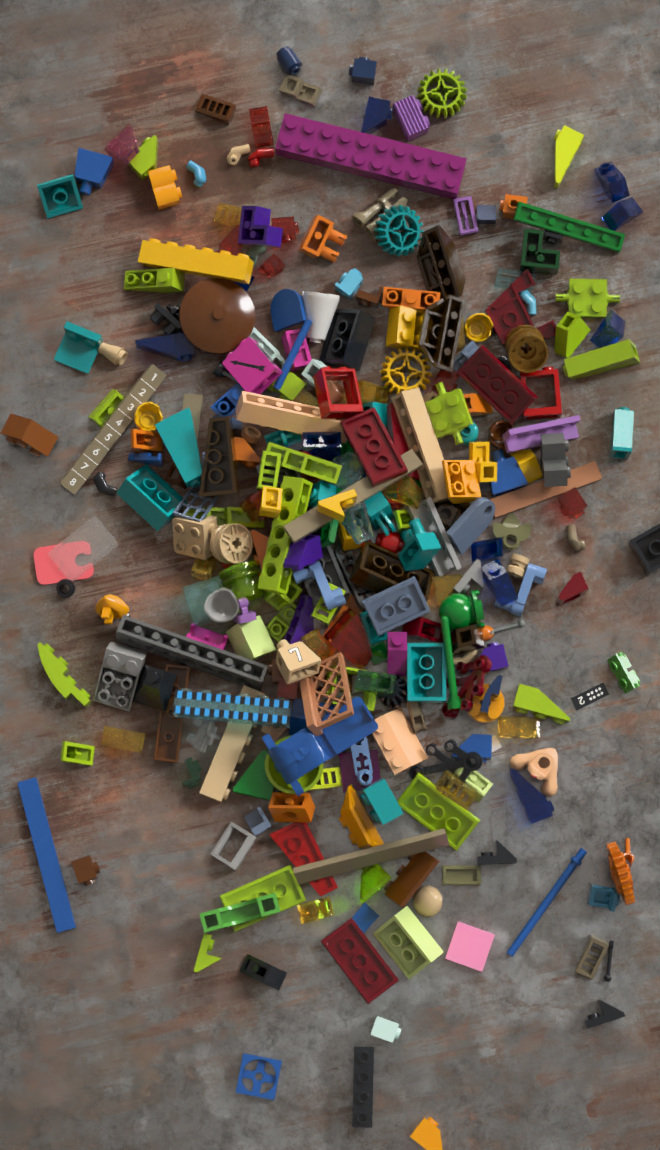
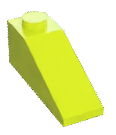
M565 125L562 130L558 129L554 136V140H556L554 146V187L557 189L584 138L583 134Z

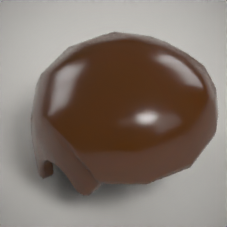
M504 420L495 421L488 429L490 444L500 450H506L502 435L509 429H513V425Z

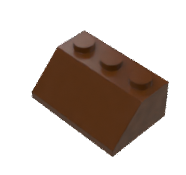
M426 851L409 855L408 859L410 862L405 867L402 864L395 873L398 875L394 882L390 880L384 887L386 891L384 895L401 909L404 908L440 862Z

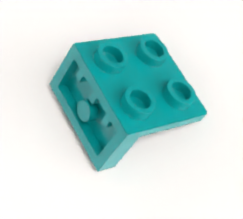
M66 321L64 325L65 334L54 360L89 374L98 354L99 346L103 343L102 335Z

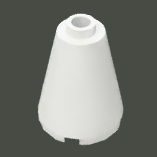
M303 291L302 298L308 320L312 321L306 338H310V342L321 343V339L325 340L340 296Z

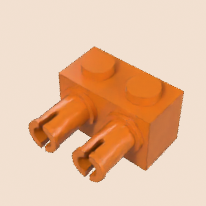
M317 214L312 218L297 251L313 259L321 256L335 263L339 252L326 247L325 242L329 239L343 246L347 235L334 230V222Z

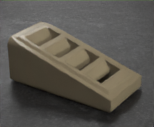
M591 934L575 972L593 980L609 947V942ZM592 944H598L602 946V949L594 947ZM589 950L598 953V957L588 953ZM586 957L596 961L595 964L586 961ZM582 965L592 968V971L590 972L582 968Z

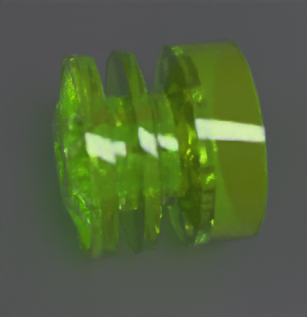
M257 561L237 563L219 573L220 579H226L222 582V586H232L229 590L234 593L237 600L246 597L248 601H252L266 594V591L258 588L259 580H253L260 575V570H255L258 568Z

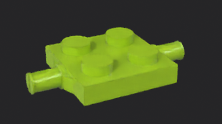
M569 278L567 294H555V302H567L568 312L580 317L606 318L608 303H620V295H609L607 279Z
M443 382L435 384L439 395L425 402L436 437L440 439L447 435H453L456 445L464 443L460 432L464 428L473 425L462 390L458 388L451 392H446Z

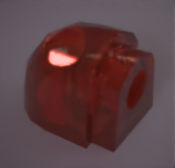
M273 254L257 270L264 276L275 277L284 271L283 268L286 265Z

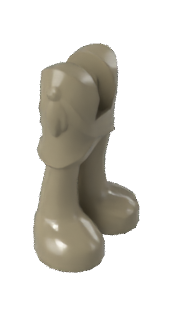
M395 187L378 198L369 209L352 215L354 223L361 229L365 227L366 235L374 242L378 240L374 238L378 235V232H375L374 229L379 226L375 222L381 221V219L378 217L368 225L367 223L380 210H390L392 205L389 202L399 192ZM402 197L393 206L403 205L405 207L408 200Z

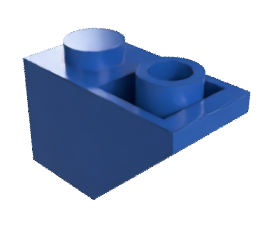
M237 383L210 408L219 417L234 416L241 392L245 390Z
M472 734L459 748L467 753H479L483 763H487V760L491 759L492 735ZM452 753V758H456V760H461L460 757Z

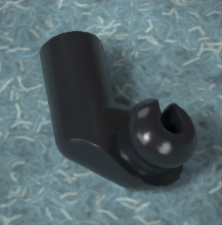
M98 472L94 476L97 490L115 497L117 488L107 485L106 475L103 472Z

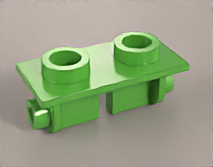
M620 652L607 660L611 671L614 672L625 694L641 686L635 671H627L631 664L626 654L623 655Z

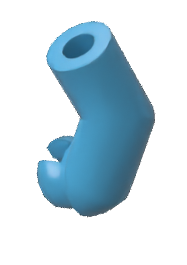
M190 160L186 169L194 173V185L202 187L203 183L207 180L205 170Z

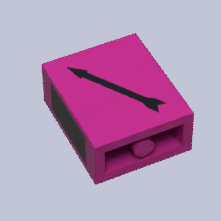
M250 337L242 340L239 346L229 353L222 362L246 392L261 394L283 373L257 341Z

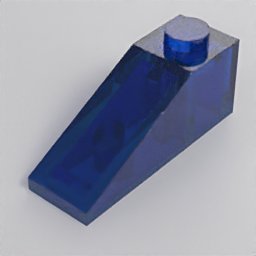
M183 333L135 340L138 349L170 359L189 362L192 358H196L194 346L186 339Z
M514 768L510 769L511 779L529 824L532 825L552 817V812L555 810L551 800L547 801L546 797Z

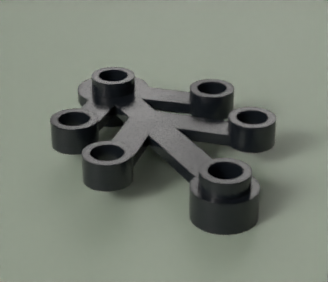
M452 739L445 742L444 749L447 752H453L461 760L455 761L440 751L435 743H430L426 747V753L436 757L443 763L425 767L416 764L410 768L409 776L413 780L417 775L416 769H420L423 776L446 771L441 780L435 784L437 787L439 784H443L444 790L442 791L445 792L448 788L447 784L456 769L464 767L461 775L453 782V786L460 790L465 787L466 779L471 771H477L481 768L483 760L479 753L465 752ZM452 743L453 749L448 748L447 744ZM429 747H434L435 752H431ZM470 759H476V764H472ZM457 780L462 781V784H463V785H462V786H458V785H457Z

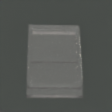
M94 516L56 545L48 555L58 566V569L74 582L118 547L119 544L114 539V536L104 527L103 523Z

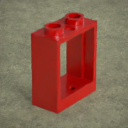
M322 367L313 375L321 419H347L363 412L355 369H347V367H339L337 369ZM327 380L343 381L347 404H331Z
M544 367L542 370L531 373L520 372L519 380L525 385L527 378L553 377L555 407L527 408L522 413L523 420L561 418L562 407L558 369Z

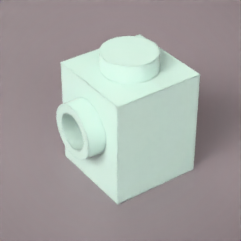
M312 359L302 372V375L307 379L306 381L313 387H315L313 375L320 368L328 367L322 361Z
M376 1016L370 1035L393 1043L394 1039L398 1040L401 1029L398 1028V1023Z

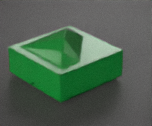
M384 640L366 648L374 666L387 661L386 643Z

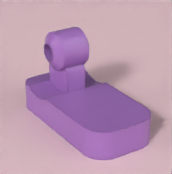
M246 597L238 598L240 610L233 618V621L241 624L257 620L256 613L247 608L249 605L248 599Z

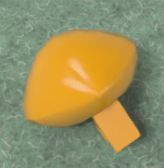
M109 594L98 601L95 605V612L102 619H105L104 624H112L113 619H121L123 615L126 616L129 612V607L118 596Z

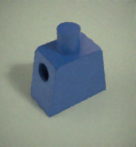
M78 148L75 180L82 184L79 191L81 194L90 196L92 187L99 189L103 187L114 165L113 157Z
M502 449L492 452L494 462H497V482H490L492 498L528 485L514 457L505 459Z

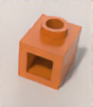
M505 194L504 200L500 201L499 211H503L502 217L513 219L517 203L523 202L527 204L528 197Z

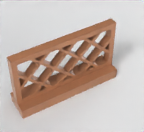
M341 652L321 661L319 669L323 670L318 677L312 675L299 680L306 725L316 737L323 734L324 728L354 715L344 655ZM339 660L335 669L330 668L334 662ZM328 671L332 672L328 681L323 679ZM337 675H340L342 678L338 684L333 683ZM320 683H324L325 685L321 692L317 691ZM330 686L335 687L331 695L326 694ZM340 690L344 691L340 699L335 698ZM323 697L327 698L328 700L323 707L319 706ZM335 701L337 705L334 710H329L330 705ZM343 705L347 706V711L338 713ZM325 713H329L328 719L322 722Z

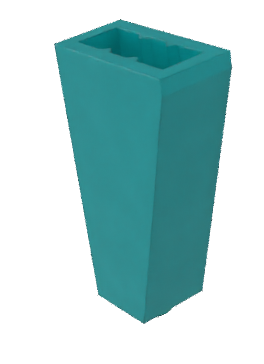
M188 407L155 424V427L187 488H193L201 484L203 469L193 416Z

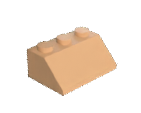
M402 708L388 712L375 719L378 729L371 734L393 776L428 759Z

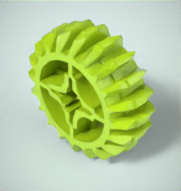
M438 68L436 74L432 70L430 71V76L425 74L424 80L419 82L421 87L417 88L419 93L417 99L421 100V105L424 106L423 111L427 112L430 110V116L436 113V118H440V114H443L445 119L448 113L453 117L455 114L454 110L460 112V106L464 107L465 105L463 100L467 99L465 94L467 88L463 87L465 81H460L461 76L457 75L454 77V70L448 74L447 68L444 69V73H441V70ZM444 82H448L453 86H447ZM433 83H438L435 89H431V91L427 92L428 88ZM440 87H441V89H442V91H443V94H445V95H444V100H443V97L441 96V93H439V92H440ZM457 95V98L451 104L447 105V100ZM432 100L438 101L440 105L434 104Z

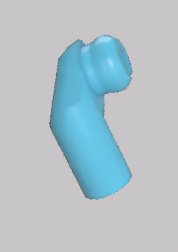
M527 290L519 292L521 300L527 304L529 316H536L535 297Z

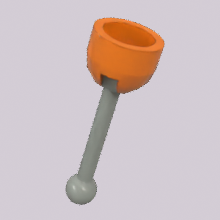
M521 619L517 623L495 629L485 625L484 628H480L482 629L483 640H490L495 632L517 626L523 627L525 621Z

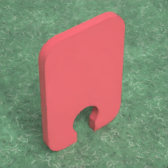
M78 541L37 548L34 551L37 581L42 585L57 584L62 579L76 581L91 578L94 574L93 563L80 567L75 562L76 557L80 554H92L89 543Z

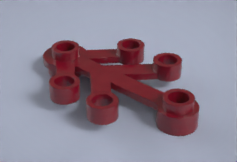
M485 655L479 656L475 662L467 664L458 662L455 670L457 673L466 674L467 671H472L470 676L456 678V686H462L457 692L460 700L466 694V698L462 700L460 706L466 712H470L473 708V695L481 697L484 693V675L492 667L491 660ZM448 677L446 678L447 688H449ZM447 703L442 706V713L446 717L454 719L459 714V708L448 709Z

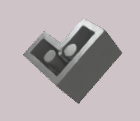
M564 433L540 434V467L544 487L567 486V478H571L568 456H565V452L569 451L568 440H565Z

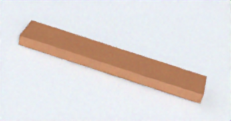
M596 461L572 469L571 478H567V486L544 487L542 480L489 500L495 504L494 517L498 518L600 481L602 476Z

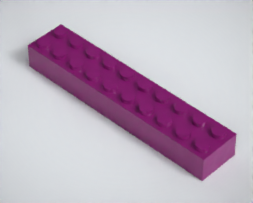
M286 113L283 117L275 147L277 156L450 199H457L467 161V158Z

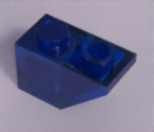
M612 162L603 163L599 167L594 168L606 196L612 203L630 196L625 176Z

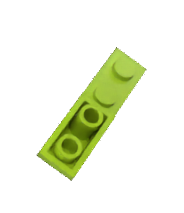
M39 642L37 645L41 662L51 682L66 700L73 695L87 708L92 703L88 699L90 695L83 688L79 690L74 686L77 682L70 675L65 677L70 671L66 667L68 663L61 656L56 658L52 654L55 650L47 643L43 645Z

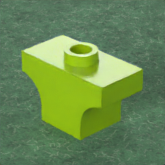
M292 573L287 595L267 592L263 599L275 610L280 611L285 605H291L301 593L302 589L299 587L301 582L296 584Z

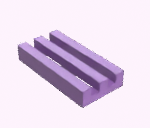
M467 196L453 199L460 237L466 234H477L479 231L472 197ZM465 201H468L473 229H470ZM459 202L461 203L466 230H463L458 208Z

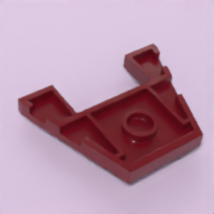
M528 269L485 310L486 315L493 322V329L501 345L505 344L507 334L513 328L519 325L534 326L518 294L535 285ZM554 320L537 328L544 339L555 337L556 325Z

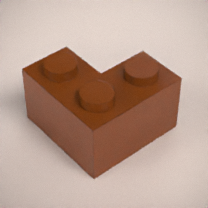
M10 413L0 434L6 437L5 440L13 445L17 444L25 449L28 447L30 449L29 452L37 457H40V455L48 457L58 439V436L32 419Z

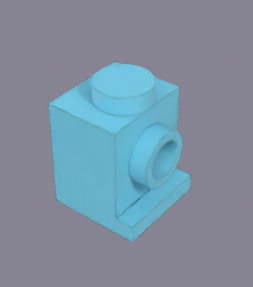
M355 268L351 269L349 273L345 272L339 280L341 283L336 282L335 290L351 300L363 284L361 272Z

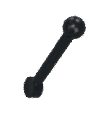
M609 941L607 971L604 976L606 982L612 979L610 970L614 941Z

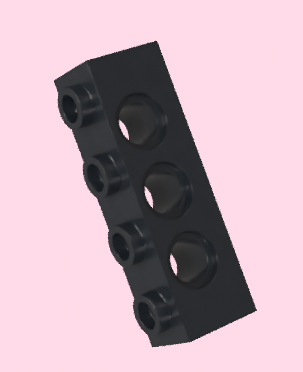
M354 1046L352 1127L372 1128L374 1047Z

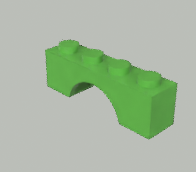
M272 893L235 905L200 913L199 915L204 933H209L281 913L276 893Z

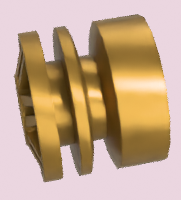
M519 325L507 334L505 350L512 366L524 373H531L541 369L548 358V347L541 332L534 326Z

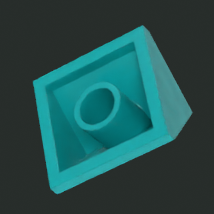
M73 174L37 184L47 219L83 208Z

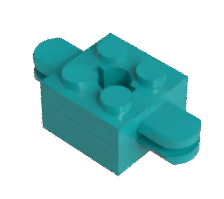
M355 472L351 473L355 482L361 480ZM350 477L347 483L349 486L354 484ZM381 492L355 507L356 511L361 512L363 515L362 518L368 527L372 526L374 530L380 528L386 537L390 534L384 524L388 526L392 533L396 531V528L390 521L394 518L391 506Z

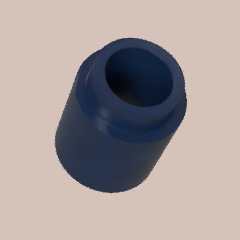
M285 46L276 53L277 60L286 74L295 75L301 70L302 63L293 49Z

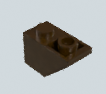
M475 625L456 629L450 634L453 656L485 648L482 629Z

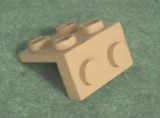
M210 515L200 522L180 517L173 518L174 551L203 560L211 557L213 554L210 549V539L213 531L218 527L217 517Z

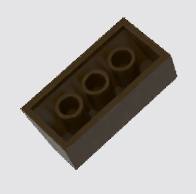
M366 540L354 563L350 581L375 593H379L415 576L427 602L434 571L426 567L419 570L405 571L398 554Z

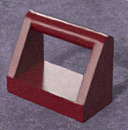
M581 571L574 574L556 600L557 605L561 606L587 593L589 588Z

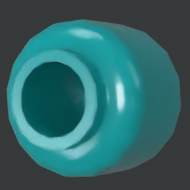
M474 422L473 425L464 428L460 432L464 442L460 445L469 446V442H476L479 429Z

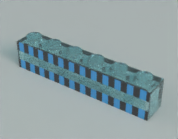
M181 688L180 691L175 690L173 715L179 718L290 728L293 705L292 701H288L289 699L285 697H277V700L269 699L268 696L258 695V698L250 697L249 694L243 693L238 694V696H232L229 692L211 694V691L208 690L192 692V689Z

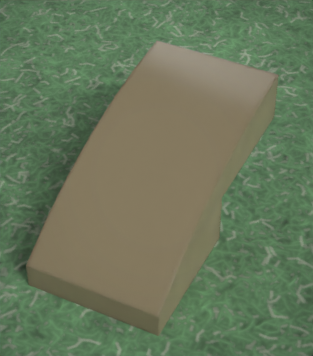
M286 74L279 88L281 93L313 107L316 106L323 91L321 87L305 83L303 79Z

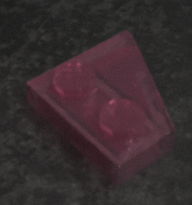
M128 123L104 149L109 155L127 165L140 152L137 139L133 134V127Z

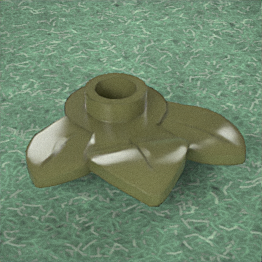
M514 513L509 514L503 524L498 522L493 524L495 537L501 540L502 547L508 551L517 549L520 542L527 540L531 532V524L525 523L520 525ZM507 539H513L514 543L509 545Z

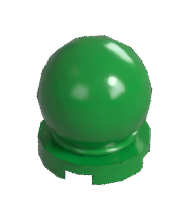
M479 590L471 591L469 597L459 593L447 596L439 607L440 621L441 617L447 616L449 628L452 631L472 624L478 628H484V623L480 621L484 619L482 601L476 596L480 595Z

